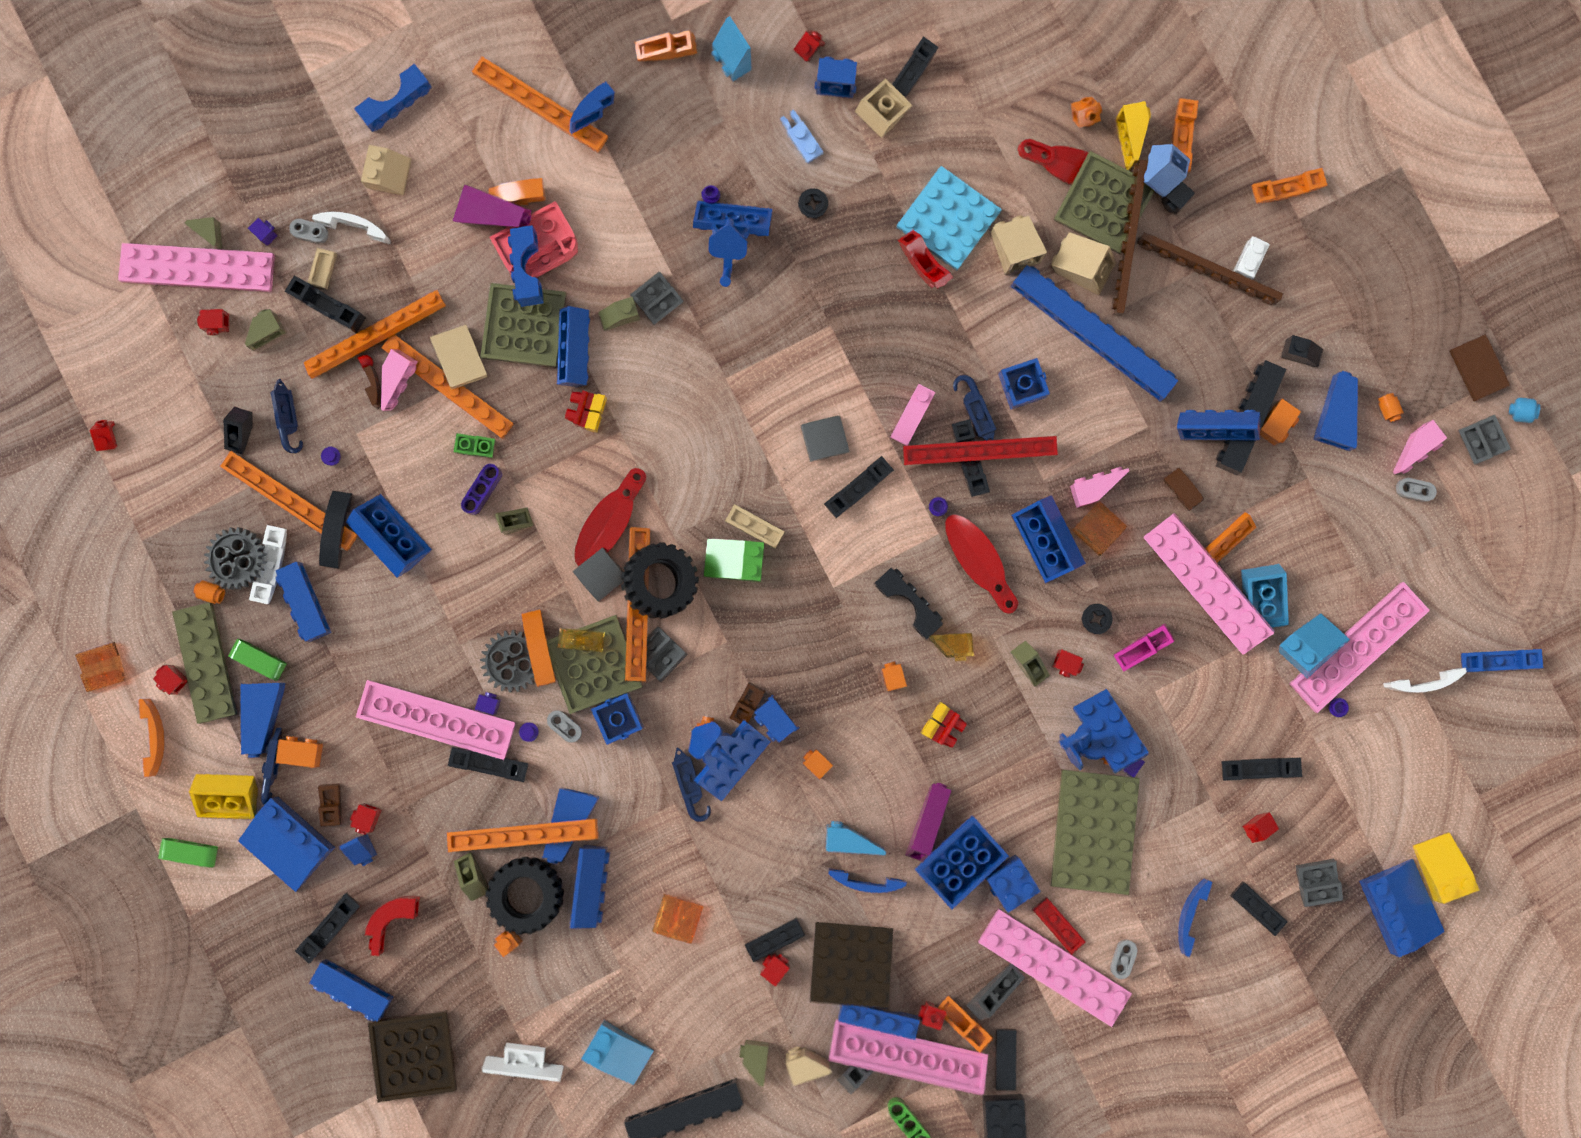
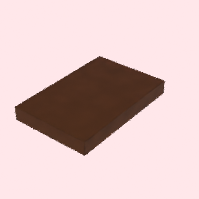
M1486 334L1449 350L1473 402L1510 386Z

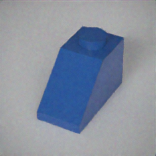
M368 834L339 846L341 851L354 865L361 863L364 866L372 862V857L377 855Z

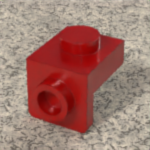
M806 31L793 50L806 62H809L819 47L825 45V42L822 40V35L817 31Z
M99 420L89 430L96 451L116 449L117 443L112 430L115 426L114 421Z
M926 1001L925 1005H921L918 1016L923 1025L941 1030L946 1011L936 1008L934 1003Z

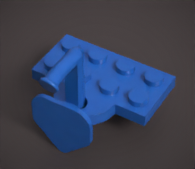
M704 201L697 202L693 228L712 230V235L709 237L708 250L712 256L724 258L723 274L720 278V284L723 287H728L731 284L733 259H743L747 254L748 242L746 239L749 234L769 236L772 209L724 203L708 204Z
M1107 689L1074 706L1073 710L1082 722V725L1078 727L1076 733L1068 737L1064 733L1060 734V745L1065 750L1069 760L1079 770L1083 769V763L1080 759L1082 756L1093 760L1105 758L1113 772L1117 773L1149 755L1148 750Z
M745 720L742 721L732 735L723 732L722 728L715 722L695 727L691 734L689 753L698 760L702 759L706 766L694 781L717 799L723 801L771 741Z

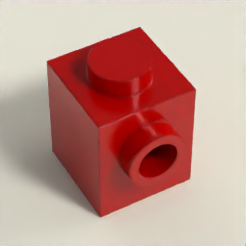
M223 309L199 310L197 324L207 335H219V332H229V313Z
M1060 649L1057 652L1052 668L1059 670L1060 675L1070 678V676H1076L1077 673H1081L1084 663H1082L1083 658Z
M174 665L161 666L156 671L157 675L153 678L157 683L156 687L162 692H167L169 695H177L188 683L187 677Z
M366 803L359 804L357 810H354L351 815L350 821L352 823L350 827L356 828L355 832L363 835L374 832L382 809Z
M1270 812L1258 814L1242 826L1252 843L1265 841L1279 830Z
M774 953L772 957L768 955L762 963L764 967L760 971V975L776 987L790 969L789 960L782 954L777 955Z

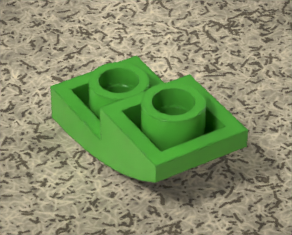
M456 433L453 453L492 458L495 439Z

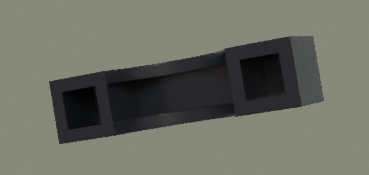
M295 275L284 291L292 298L354 333L358 332L366 319L359 311L333 299Z
M891 567L874 585L886 598L902 596L912 603L915 609V621L912 627L924 640H927L943 625L941 622L943 618L937 611L932 612L928 608L930 605L923 596L921 598L915 593L917 591L910 582L908 584L905 583L902 579L904 577L897 568L893 570Z

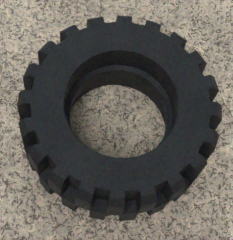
M653 543L643 547L629 558L630 560L624 566L625 572L621 575V579L624 580L621 587L622 591L625 590L626 592L624 596L626 601L630 600L632 603L630 606L634 610L638 609L639 614L643 616L649 615V618L653 619L657 617L662 619L683 611L687 608L688 604H691L694 599L693 595L698 590L695 585L699 583V577H695L697 568L696 566L692 567L690 562L693 560L690 556L686 557L684 555L685 551L683 549L677 550L676 545L658 543L655 545ZM655 563L665 565L673 573L675 590L668 598H657L647 590L644 583V573L650 565Z
M535 857L516 858L503 865L494 873L493 878L488 883L489 889L486 890V897H488L486 906L490 908L491 913L489 915L497 920L496 924L499 927H505V931L509 933L512 931L516 932V935L524 933L530 935L544 929L558 915L559 909L563 904L562 896L564 895V889L561 887V878H558L556 875L558 872L555 869H551L549 863L546 861L541 862L539 858ZM528 877L536 881L541 887L543 901L535 912L529 914L520 913L509 903L508 888L514 880Z

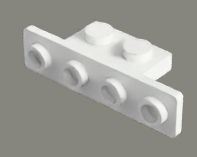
M506 1043L504 1058L486 1056L482 1072L559 1082L563 1073V1065L544 1063L545 1047Z

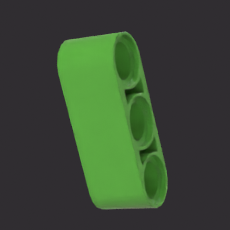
M237 638L228 655L235 661L275 681L279 680L287 665L283 660Z
M162 838L158 858L201 867H215L218 847L173 838Z
M893 1097L889 1100V1114L908 1138H919L920 1136L931 1138L928 1130L901 1098ZM894 1105L902 1106L899 1112L892 1111ZM908 1120L915 1122L911 1128H907L904 1125Z

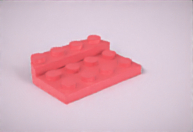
M556 201L531 214V221L527 226L533 225L537 233L539 251L528 259L526 274L538 278L569 261L578 253V242ZM507 227L489 238L511 275L514 268L510 262L509 255L512 254V248L509 247L508 237L511 236L510 229L512 227Z

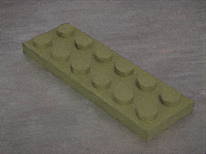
M205 603L173 611L172 614L197 724L237 715L213 604Z

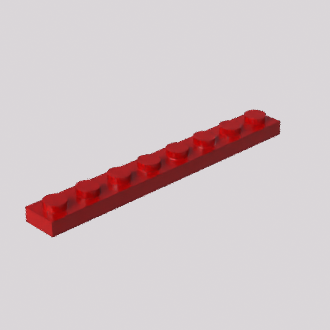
M1057 436L903 446L904 465L1058 455Z

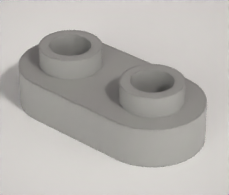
M304 219L293 220L289 227L291 234L295 238L316 244L324 243L329 236L328 230L322 224ZM301 225V229L297 231V226ZM316 230H320L318 235H314Z
M1404 478L1396 485L1398 495L1421 502L1434 499L1437 493L1436 487L1432 483L1412 478ZM1404 485L1407 486V488H1408L1407 491H1404V489H1403V486H1404ZM1423 489L1426 491L1425 496L1422 494Z
M553 711L548 715V726L564 740L576 742L581 738V727L564 712ZM557 716L561 718L559 724H556L554 721ZM570 729H574L576 731V734L574 736H571L569 734Z
M1124 939L1117 944L1110 970L1118 979H1125L1131 973L1137 955V946L1132 941ZM1125 946L1129 947L1128 952H1123ZM1118 965H1123L1121 971H1117Z

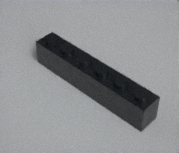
M1267 360L1256 365L1253 371L1254 379L1248 383L1245 390L1248 393L1245 398H1242L1238 406L1239 412H1244L1245 410L1260 412V430L1287 370ZM1223 440L1225 446L1216 456L1218 461L1216 467L1234 475L1241 474L1256 440Z
M737 1078L628 1116L625 1118L624 1125L629 1138H663L667 1136L668 1132L674 1131L677 1133L683 1131L686 1128L685 1126L691 1124L693 1126L700 1125L704 1122V1119L710 1117L712 1119L719 1118L724 1112L729 1110L730 1112H736L744 1105V1098Z

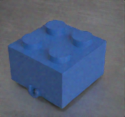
M819 58L817 82L815 81L814 88L816 89V94L853 98L854 93L856 94L857 62H853L851 59Z
M1038 358L1002 369L998 374L1010 410L1045 399L1050 394L1045 381L1047 379L1046 374L1042 372Z
M629 693L615 699L605 700L604 704L591 709L606 745L619 739L624 740L629 735L644 729Z
M774 695L768 698L769 701L754 712L756 714L754 719L761 727L763 725L766 726L769 730L766 734L773 742L777 740L780 743L800 727L793 723L773 698Z
M1016 854L1001 863L985 878L991 887V893L994 897L998 898L1008 913L1041 892L1031 877L1030 872Z

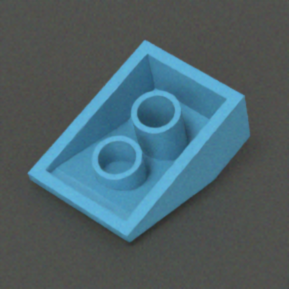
M729 16L712 43L713 51L711 53L716 62L720 61L723 67L721 68L725 76H730L732 81H735L752 70L751 47Z
M1275 564L1241 570L1243 594L1272 628L1289 625L1287 573L1281 565Z
M1320 613L1280 644L1279 653L1308 679L1348 643L1350 639Z
M831 821V824H827L826 851L886 855V851L882 846L847 825H843L842 821Z
M604 1020L581 1059L602 1072L634 1085L654 1050Z

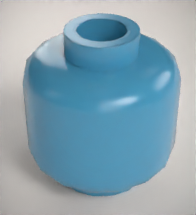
M1517 398L1514 404L1511 403L1509 407V415H1512L1515 422L1532 423L1535 419H1538L1540 414V404H1537V401L1531 398Z

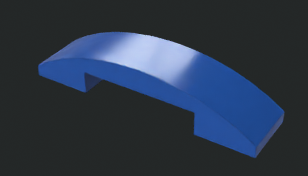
M1542 649L1461 653L1462 668H1466L1467 672L1543 668Z
M831 868L828 870V874L839 883L863 892H891L906 887L907 883L905 880L886 877L885 885L848 879V871Z
M1202 879L1194 887L1181 911L1178 941L1181 953L1187 957H1190L1195 938L1188 934L1199 898L1207 901L1213 883L1207 879Z

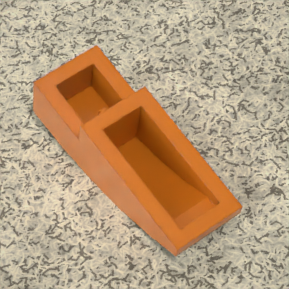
M690 30L674 35L665 33L635 42L638 61L665 60L697 54L695 35Z
M542 178L520 180L489 188L490 194L517 205H528V202L546 201Z
M947 996L937 1007L946 1011L945 1020L979 1053H982L994 1039L950 996Z

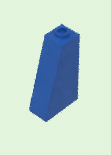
M1341 371L1333 375L1313 440L1346 451L1354 450L1357 447L1358 378L1353 377L1351 373Z
M285 683L240 684L241 754H248V758L260 757V754L265 753L267 743H270L285 690Z
M563 787L559 788L551 823L587 820L597 804L599 796ZM575 841L546 843L542 858H547V862L553 864L562 862Z

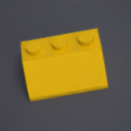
M195 775L189 794L197 817L254 819L257 813L258 787L254 776Z

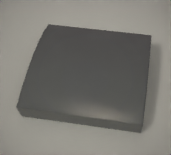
M660 271L630 294L654 325L684 302Z
M840 415L800 425L810 462L850 452Z
M1495 415L1458 430L1474 465L1511 449Z
M601 548L572 571L598 602L624 582L621 579L624 571L614 562L604 548Z
M657 627L647 637L646 668L662 682L688 654L660 627Z
M1334 859L1296 865L1297 879L1304 907L1343 900L1342 884L1338 880L1337 862Z

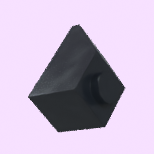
M1181 182L1166 196H1161L1162 203L1167 211L1176 215L1192 198L1195 192L1184 182Z
M1292 335L1285 340L1281 358L1318 368L1323 349L1312 340Z
M234 407L223 419L224 449L243 454L253 428V415L250 411Z

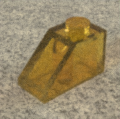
M560 628L557 648L603 652L604 633Z
M972 633L930 636L932 643L946 658H955V661H966V657L974 656Z

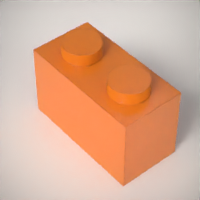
M1284 399L1277 401L1265 418L1260 430V436L1273 445L1280 442L1283 443L1289 436L1287 432L1290 427L1293 428L1300 420L1298 416L1301 411Z
M286 736V739H279L276 763L311 768L320 767L323 744L317 743V739L305 738V741H298V737Z

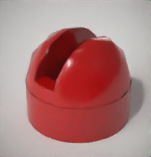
M362 355L358 357L362 369L370 365L373 366V359L370 356Z

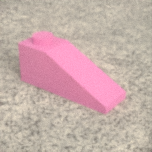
M918 384L890 438L907 446L936 392Z

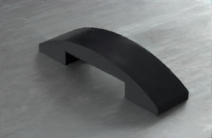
M924 36L892 83L905 98L914 88L939 49L937 45Z
M970 419L951 424L955 442L975 441ZM961 461V468L971 497L990 493L981 461Z
M883 456L879 457L865 471L825 502L824 505L835 518H838L875 488L894 469Z
M332 491L321 534L319 566L336 569L340 567L342 550L340 549L346 515L350 511L352 493Z
M452 747L447 766L525 782L529 763L510 758L502 760L471 750Z
M1301 757L1221 761L1223 781L1302 777Z
M346 892L295 952L310 964L342 930L361 905Z

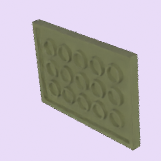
M1061 770L1050 886L1129 895L1140 778Z

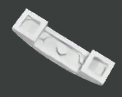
M324 212L315 214L312 217L316 223L336 229L339 222L368 230L367 235L372 240L390 244V239L377 226L359 216L342 212Z
M266 526L262 544H265L263 553H267V555L262 557V560L267 561V563L261 564V567L265 570L258 571L261 577H257L256 582L253 581L249 600L264 604L270 603L277 585L276 570L282 568L287 529Z
M1466 668L1439 672L1441 680L1412 686L1410 685V680H1397L1383 683L1385 688L1399 692H1428L1454 683L1467 671Z

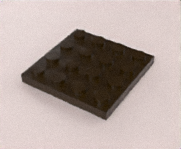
M816 922L810 1003L889 1009L893 928Z
M447 1010L368 1023L377 1103L457 1090Z

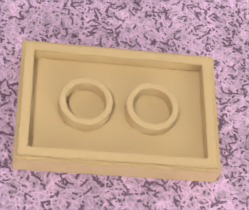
M467 325L430 337L451 390L487 377Z

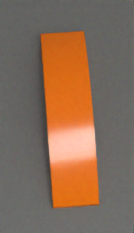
M1180 98L1175 116L1172 144L1190 159L1188 172H1190L1193 155L1191 149L1194 122L1197 118L1198 101Z
M1323 168L1306 171L1301 175L1272 182L1268 180L1251 185L1256 203L1288 199L1328 186Z
M541 610L522 613L523 627L536 686L540 687L556 683Z
M139 699L140 719L148 718L150 757L143 758L144 777L156 776L164 754L163 724L159 712L151 699Z

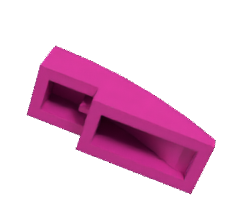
M1164 623L1113 656L1124 672L1173 643L1175 639Z

